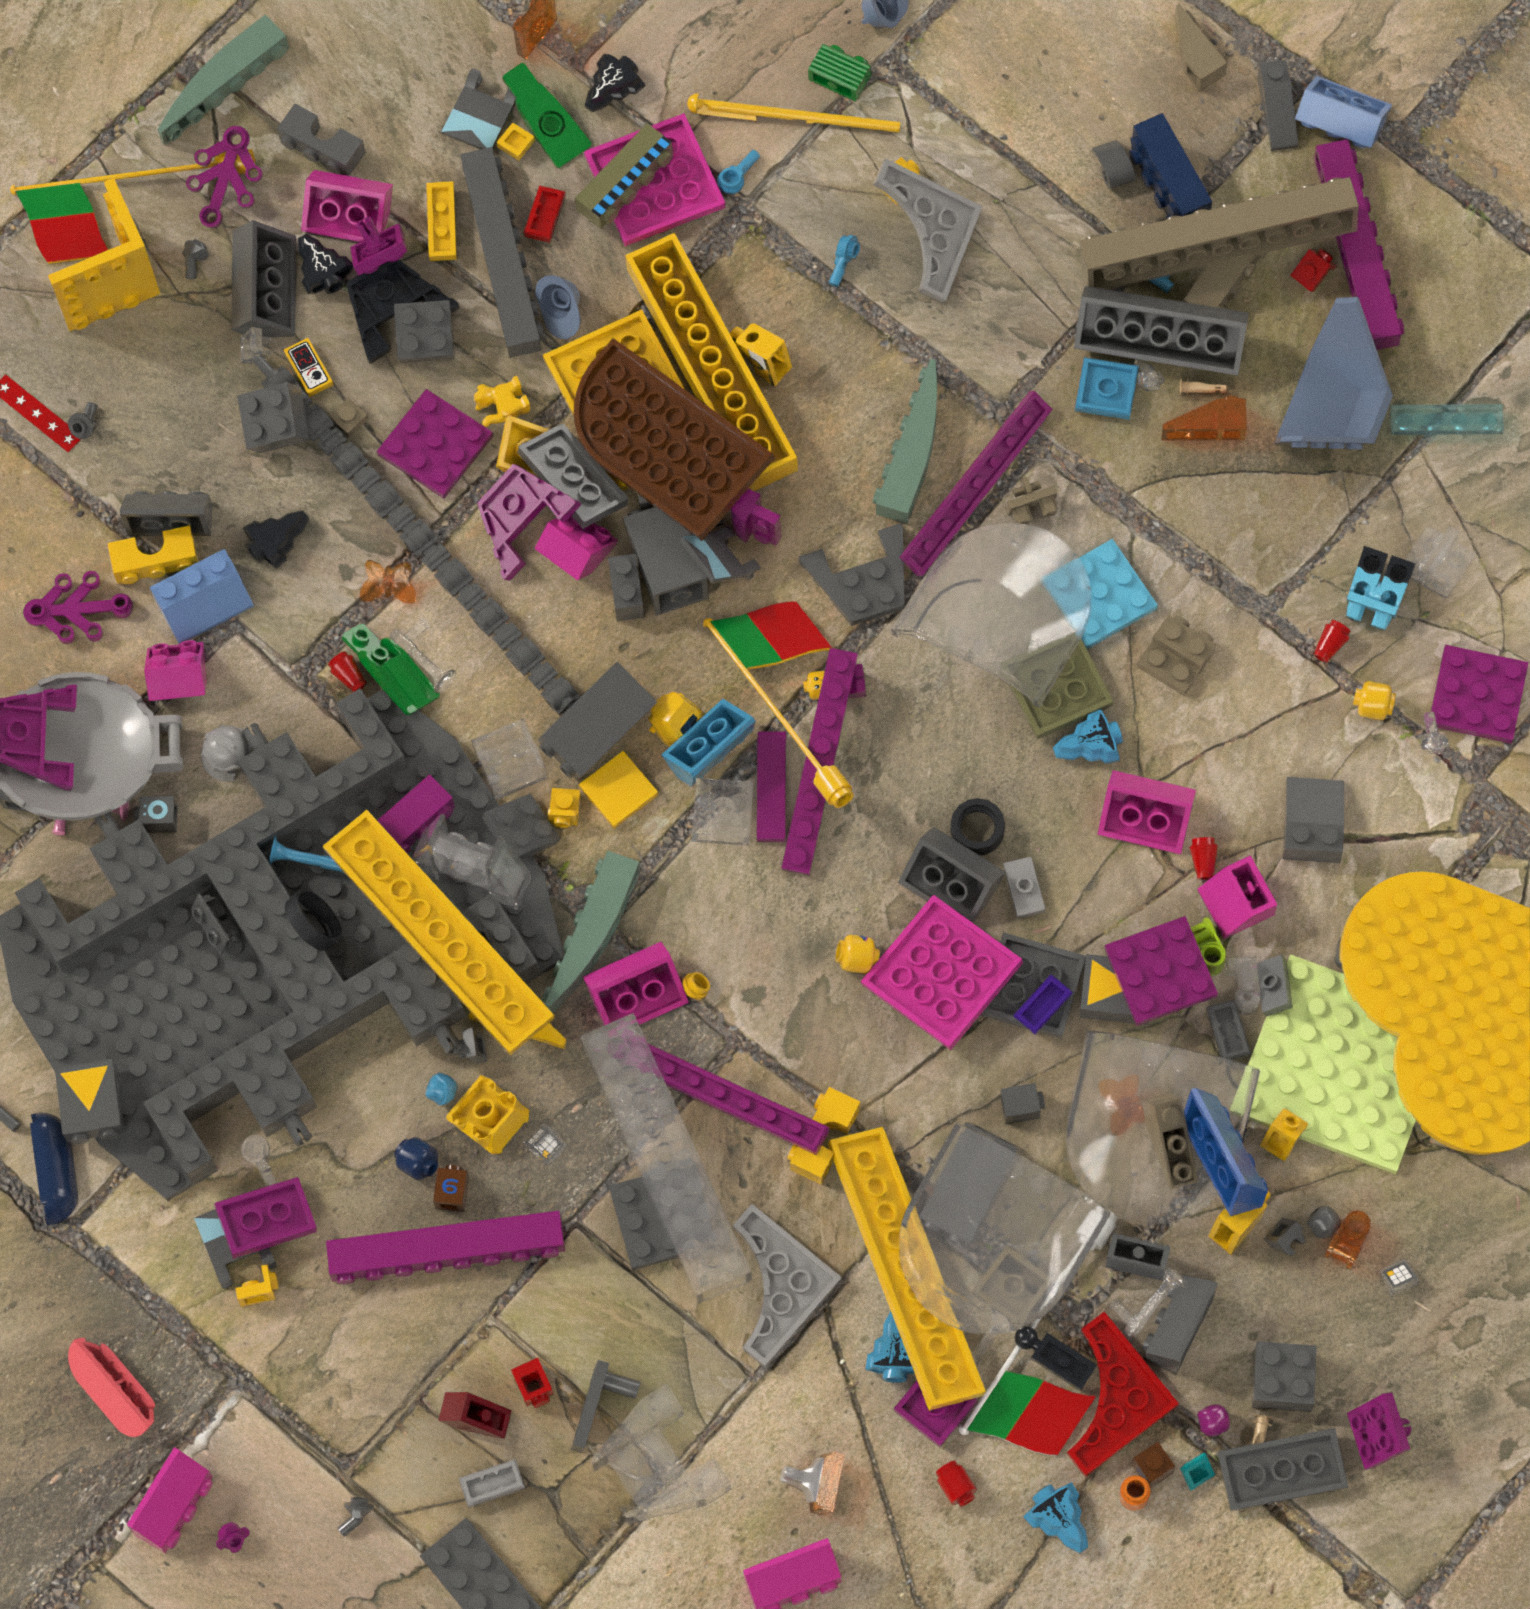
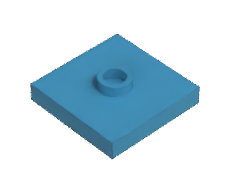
M1084 357L1075 411L1130 420L1139 366Z

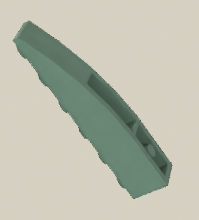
M266 14L226 44L186 85L157 129L161 142L164 145L178 139L186 128L192 124H197L209 110L219 107L227 96L242 89L245 82L250 78L261 74L268 64L284 56L289 49L286 35Z
M930 359L927 368L922 367L918 378V383H921L918 392L913 391L909 407H912L909 416L904 415L900 431H903L900 440L895 439L891 455L894 457L891 464L886 463L882 479L885 481L882 488L877 487L872 502L876 504V515L907 525L926 477L933 448L937 410L936 360Z
M608 850L605 858L598 860L595 868L596 880L594 884L590 883L586 889L584 900H587L585 907L583 910L579 909L575 916L574 925L576 929L573 936H567L563 951L566 952L562 961H557L553 971L554 983L552 987L547 986L542 998V1002L545 1003L552 1013L574 993L584 980L583 976L590 973L607 948L622 919L641 872L639 861Z

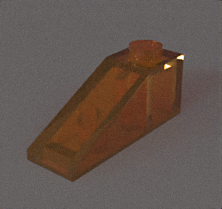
M1237 396L1218 398L1162 425L1161 441L1245 440L1247 430L1246 398H1239Z

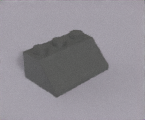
M139 491L134 494L125 495L120 508V517L128 536H163L162 531L189 525L193 536H211L213 505L209 494L200 491H193L189 494H177L171 491L162 492L161 494H149Z
M933 827L920 838L898 883L927 902L935 895L974 923L994 895L1005 871Z
M1186 1275L1183 1276L1180 1283L1176 1281L1173 1283L1168 1297L1172 1300L1167 1309L1161 1308L1155 1320V1323L1159 1326L1154 1335L1148 1334L1142 1349L1146 1350L1144 1360L1177 1375L1215 1297L1218 1283Z

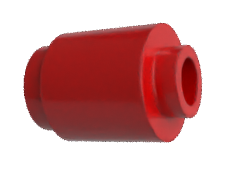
M956 1460L948 1462L936 1471L937 1482L951 1505L959 1504L960 1507H963L975 1499L974 1493L977 1491V1488L964 1467L958 1465Z

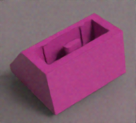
M570 516L566 522L560 521L558 518L549 521L534 549L578 581L590 575L616 546L619 540L613 537L609 530L598 526L596 523L583 529Z
M188 640L178 645L159 643L147 648L144 673L149 701L205 695L207 682L203 642L196 643V641Z
M1251 855L1223 868L1197 889L1223 939L1274 916L1276 913L1277 903Z

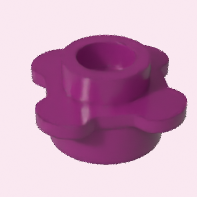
M234 1522L227 1523L218 1532L216 1546L220 1550L225 1548L229 1549L231 1553H236L240 1551L244 1539L249 1536L250 1531L247 1527L240 1528Z

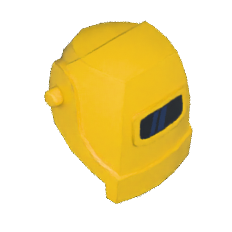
M670 692L659 697L656 700L657 703L651 708V715L648 719L652 726L649 728V731L653 734L656 732L657 736L670 747L704 716V713L694 703L685 698L682 693Z

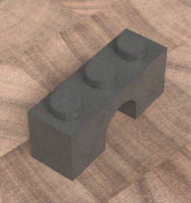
M294 104L277 128L282 145L290 150L296 149L302 152L312 162L318 161L324 164L332 173L350 176L366 153L363 140L341 128L331 139L320 140L315 138L320 129L318 116Z

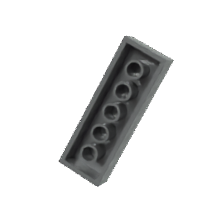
M1085 286L1081 297L1074 349L1238 375L1249 313Z

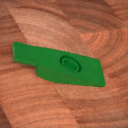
M520 63L503 75L502 79L515 96L517 109L527 128L557 168H561L591 147L592 143L569 113L541 82L538 83L525 63Z
M359 624L343 633L342 640L358 655L357 658L405 715L409 716L439 698L440 694L407 652L393 640L383 638L380 641L364 624Z

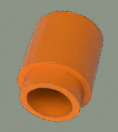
M1134 1475L1126 1478L1121 1484L1119 1493L1121 1504L1131 1511L1143 1509L1149 1501L1150 1485L1141 1476Z

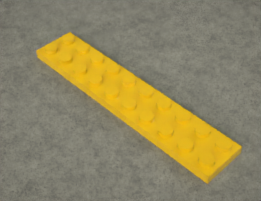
M368 810L364 811L323 845L326 853L509 1055H512L555 1018L546 1005Z
M879 1127L831 1139L827 1146L829 1150L834 1152L832 1159L929 1411L983 1396L986 1390L884 1128Z

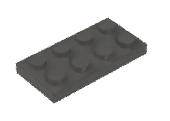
M563 423L518 446L517 453L539 478L582 504L571 516L583 529L628 505L629 498L605 470L592 459L584 446Z
M1335 1428L1217 1452L1230 1512L1348 1488Z
M467 1518L462 1520L420 1555L423 1562L462 1609H541Z

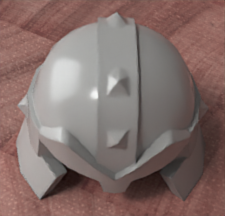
M221 725L206 733L201 750V762L205 771L213 778L223 782L235 781V770L240 768L238 760L247 756L253 750L245 736H243L242 728Z

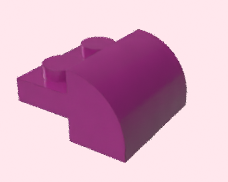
M748 488L731 508L734 532L745 543L748 542L753 534L754 538L763 544L771 543L777 546L782 537L780 515L762 507L761 494Z

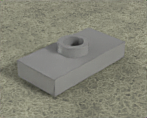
M1027 857L1003 863L1017 919L1045 913V906L1032 858Z
M516 1459L459 1478L468 1508L525 1489Z

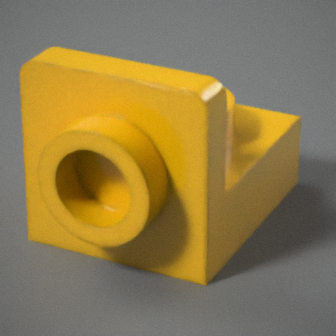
M552 788L550 809H548V820L551 824L558 828H569L571 825L578 826L580 790Z
M1284 1108L1270 1125L1260 1146L1282 1161H1285L1293 1150L1298 1138L1308 1126V1123Z
M268 1265L261 1266L264 1282L259 1283L258 1280L244 1282L242 1287L235 1288L237 1300L241 1307L276 1299L274 1290L279 1289L276 1272H270Z

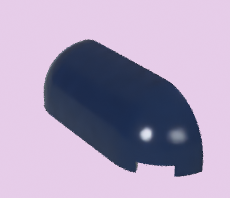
M40 1112L31 1114L33 1123H30L40 1202L44 1204L45 1222L48 1226L60 1223L72 1214L78 1201V1188L72 1144L67 1142L62 1135L61 1119L53 1114Z

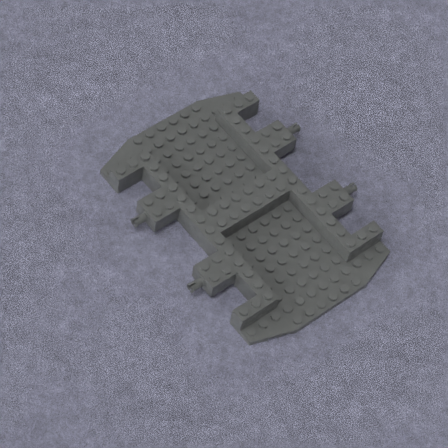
M358 689L336 702L341 720L361 750L316 777L287 732L268 742L257 723L250 725L254 735L247 726L242 731V734L254 751L238 760L243 775L264 808L168 865L139 819L120 829L111 812L103 814L107 823H105L101 815L95 817L94 821L98 824L106 839L89 849L116 896L84 915L67 923L40 878L16 891L15 894L20 904L0 915V943L13 1004L54 1071L58 1067L113 1059L118 1070L125 1133H120L113 1139L105 1140L100 1137L95 1139L99 1146L118 1159L121 1164L129 1168L167 1201L218 1171L211 1156L190 1123L239 1093L266 1137L286 1127L296 1146L304 1144L299 1133L308 1142L312 1138V1134L308 1131L300 1117L317 1108L291 1062L385 1005L389 1004L416 1047L436 1036L445 1050L446 1055L454 1053L449 1042H451L456 1051L462 1047V1043L459 1042L450 1026L466 1016L463 1006L451 989L345 873L292 860H276L270 865L269 860L275 836L277 841L286 848L320 856H329L323 849V845L364 811L368 810L378 820L430 774L453 797L455 808H453L454 811L448 819L443 822L439 821L432 827L431 833L425 839H418L410 846L411 850L408 855L525 984L553 969L557 961H562L564 958L544 873L532 855L512 863L482 819L486 811L498 807L499 804L456 738L419 710L409 716L405 715L383 689L369 698H366L362 690ZM301 889L309 890L322 898L333 910L340 922L342 937L326 951L315 949L306 943L297 934L287 918L285 903ZM209 893L212 896H216L227 913L226 916L219 920L223 921L230 918L240 932V942L234 946L228 943L221 955L216 947L212 946L208 941L207 933L202 925L197 923L193 917L191 908L198 894H201L202 897ZM301 905L308 920L321 933L326 935L323 926L315 915Z

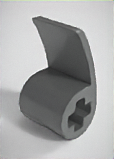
M1117 140L1092 148V152L1101 163L1103 179L1108 189L1135 181L1132 163Z

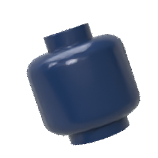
M419 1137L405 1139L396 1148L394 1156L397 1168L414 1180H423L436 1172L438 1168L437 1150Z

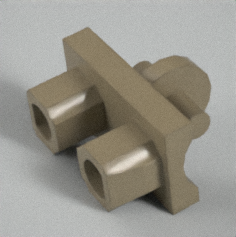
M1027 477L1020 479L1021 487L1012 490L1014 497H1021L1007 501L1008 506L1005 507L1008 516L1012 515L1020 527L1033 521L1030 508L1039 506L1043 518L1055 515L1058 511L1055 500L1057 490L1055 485L1033 492L1041 489L1040 482L1029 483Z

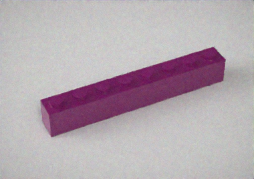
M1348 139L1316 145L1314 161L1320 183H1327L1333 178L1344 179L1350 177L1359 206L1357 231L1335 236L1351 296L1359 298L1376 350L1398 346L1401 335L1404 334V324L1401 318L1397 319L1395 311L1398 309L1395 294L1390 293V274L1388 269L1384 270L1382 265L1384 252L1382 246L1376 243L1375 221H1370L1368 213L1371 212L1370 201L1367 196H1363V176L1361 172L1357 173L1355 167L1357 165L1356 151L1354 148L1350 149Z
M560 1211L326 1241L329 1276L332 1282L337 1281V1284H351L358 1278H366L369 1281L381 1280L384 1278V1275L395 1274L397 1277H406L412 1275L413 1271L425 1270L426 1273H437L442 1271L443 1267L454 1266V1269H467L471 1267V1264L482 1262L483 1265L491 1266L501 1263V1260L505 1259L522 1262L529 1260L530 1256L541 1255L542 1258H553L559 1256V1252H565Z

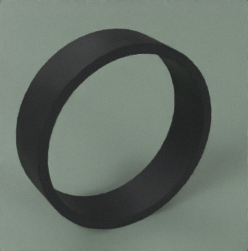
M301 889L286 901L285 912L290 924L297 934L310 946L326 951L341 939L342 928L337 916L318 895L309 890ZM301 905L315 915L323 926L326 935L321 933L308 920Z

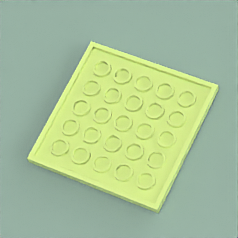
M1290 954L1287 961L1293 1008L1266 1017L1230 1113L1270 1127L1272 1122L1285 1108L1308 1123L1299 1139L1396 1174L1416 1121L1413 1115L1407 1112L1398 1093L1399 1087L1396 1073L1393 1070L1394 1050L1398 1037L1378 1027L1366 1016L1365 1011L1357 1001L1354 1002L1348 992L1343 973Z

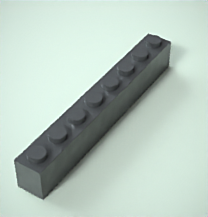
M492 147L460 154L509 358L542 351L540 341L545 340L542 325H536L534 316L539 315L536 300H530L528 292L533 291L530 276H524L522 268L527 267L524 252H518L516 244L521 243L518 228H512L510 220H514L515 216L512 204H506L504 196H509L506 180H500L499 173L503 172L500 156L494 157Z

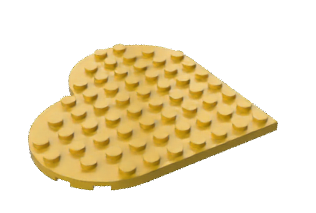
M1409 872L1380 882L1358 901L1349 914L1341 935L1340 962H1342L1345 976L1344 982L1354 1002L1357 1001L1367 1014L1366 1016L1378 1027L1398 1037L1394 1050L1393 1070L1396 1073L1399 1087L1398 1093L1407 1112H1410L1421 1125L1420 1128L1436 1141L1454 1150L1476 1155H1489L1491 1153L1508 1152L1527 1144L1530 1141V908L1456 878L1434 872Z

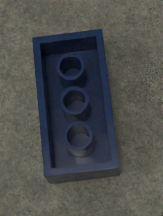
M1161 113L1133 125V134L1130 138L1131 150H1129L1131 160L1135 165L1138 164L1140 166L1142 179L1147 187L1151 186L1155 193V203L1159 209L1165 211L1166 219L1171 216L1182 217L1190 215L1201 209L1211 210L1212 200L1164 114Z

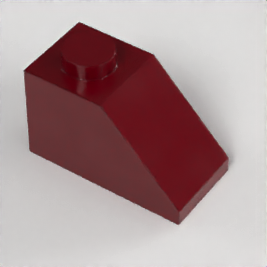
M445 1392L438 1421L460 1430L505 1439L512 1410L469 1392Z

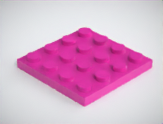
M685 113L652 125L654 129L672 142L673 157L667 166H661L656 171L653 180L647 186L643 185L637 191L635 199L629 205L625 204L619 210L614 224L624 246L726 208L722 194ZM639 131L584 151V157L594 178Z
M933 895L861 980V984L951 1051L1020 968L1023 960Z

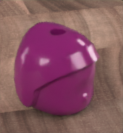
M1219 1404L1210 1405L1197 1413L1200 1430L1205 1435L1218 1436L1229 1430L1230 1418L1224 1406Z

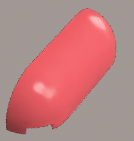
M85 1338L73 1340L69 1348L68 1360L71 1372L77 1382L121 1433L130 1437H137L145 1433L154 1423L153 1409L155 1403L150 1395L108 1346L103 1343L98 1346L94 1343L86 1342Z

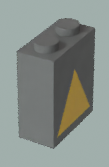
M1086 954L1079 1018L1135 1024L1108 957Z
M112 1058L55 1068L62 1135L67 1142L84 1144L90 1138L100 1137L106 1140L116 1138L120 1133H125L118 1070Z

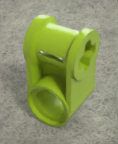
M1205 917L1201 923L1190 928L1210 975L1215 976L1224 969L1226 952L1211 920ZM1208 955H1215L1220 960L1215 963H1210L1205 959V957Z

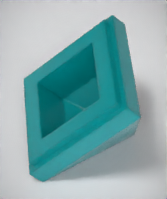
M1205 1452L1179 1468L1190 1491L1215 1476V1472Z

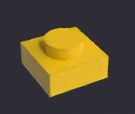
M512 123L497 141V147L520 161L535 142V137Z

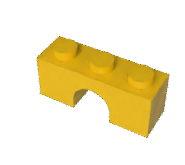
M190 525L162 531L164 538L163 547L159 552L152 555L139 551L135 537L107 543L112 570L117 584H133L138 579L147 577L160 578L166 573L180 572L198 563L194 536Z
M829 1087L825 1094L820 1093L814 1105V1109L817 1111L812 1120L828 1126L830 1130H839L848 1135L861 1110L860 1101ZM793 1145L787 1158L791 1160L790 1170L822 1185L834 1162L832 1159L834 1152L821 1146L817 1155H814Z

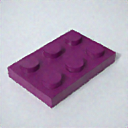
M298 1177L214 1203L233 1259L317 1232L315 1221Z

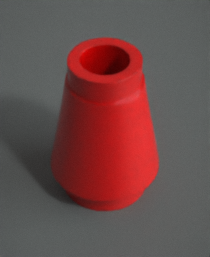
M1332 619L1329 624H1325L1313 655L1320 661L1328 663L1350 639L1348 637L1351 632L1350 629Z
M343 651L329 661L330 673L352 692L358 689L362 690L367 685L352 654L348 655L346 651Z
M1213 837L1193 838L1192 845L1189 848L1197 879L1209 880L1214 876L1218 845L1215 844V838Z

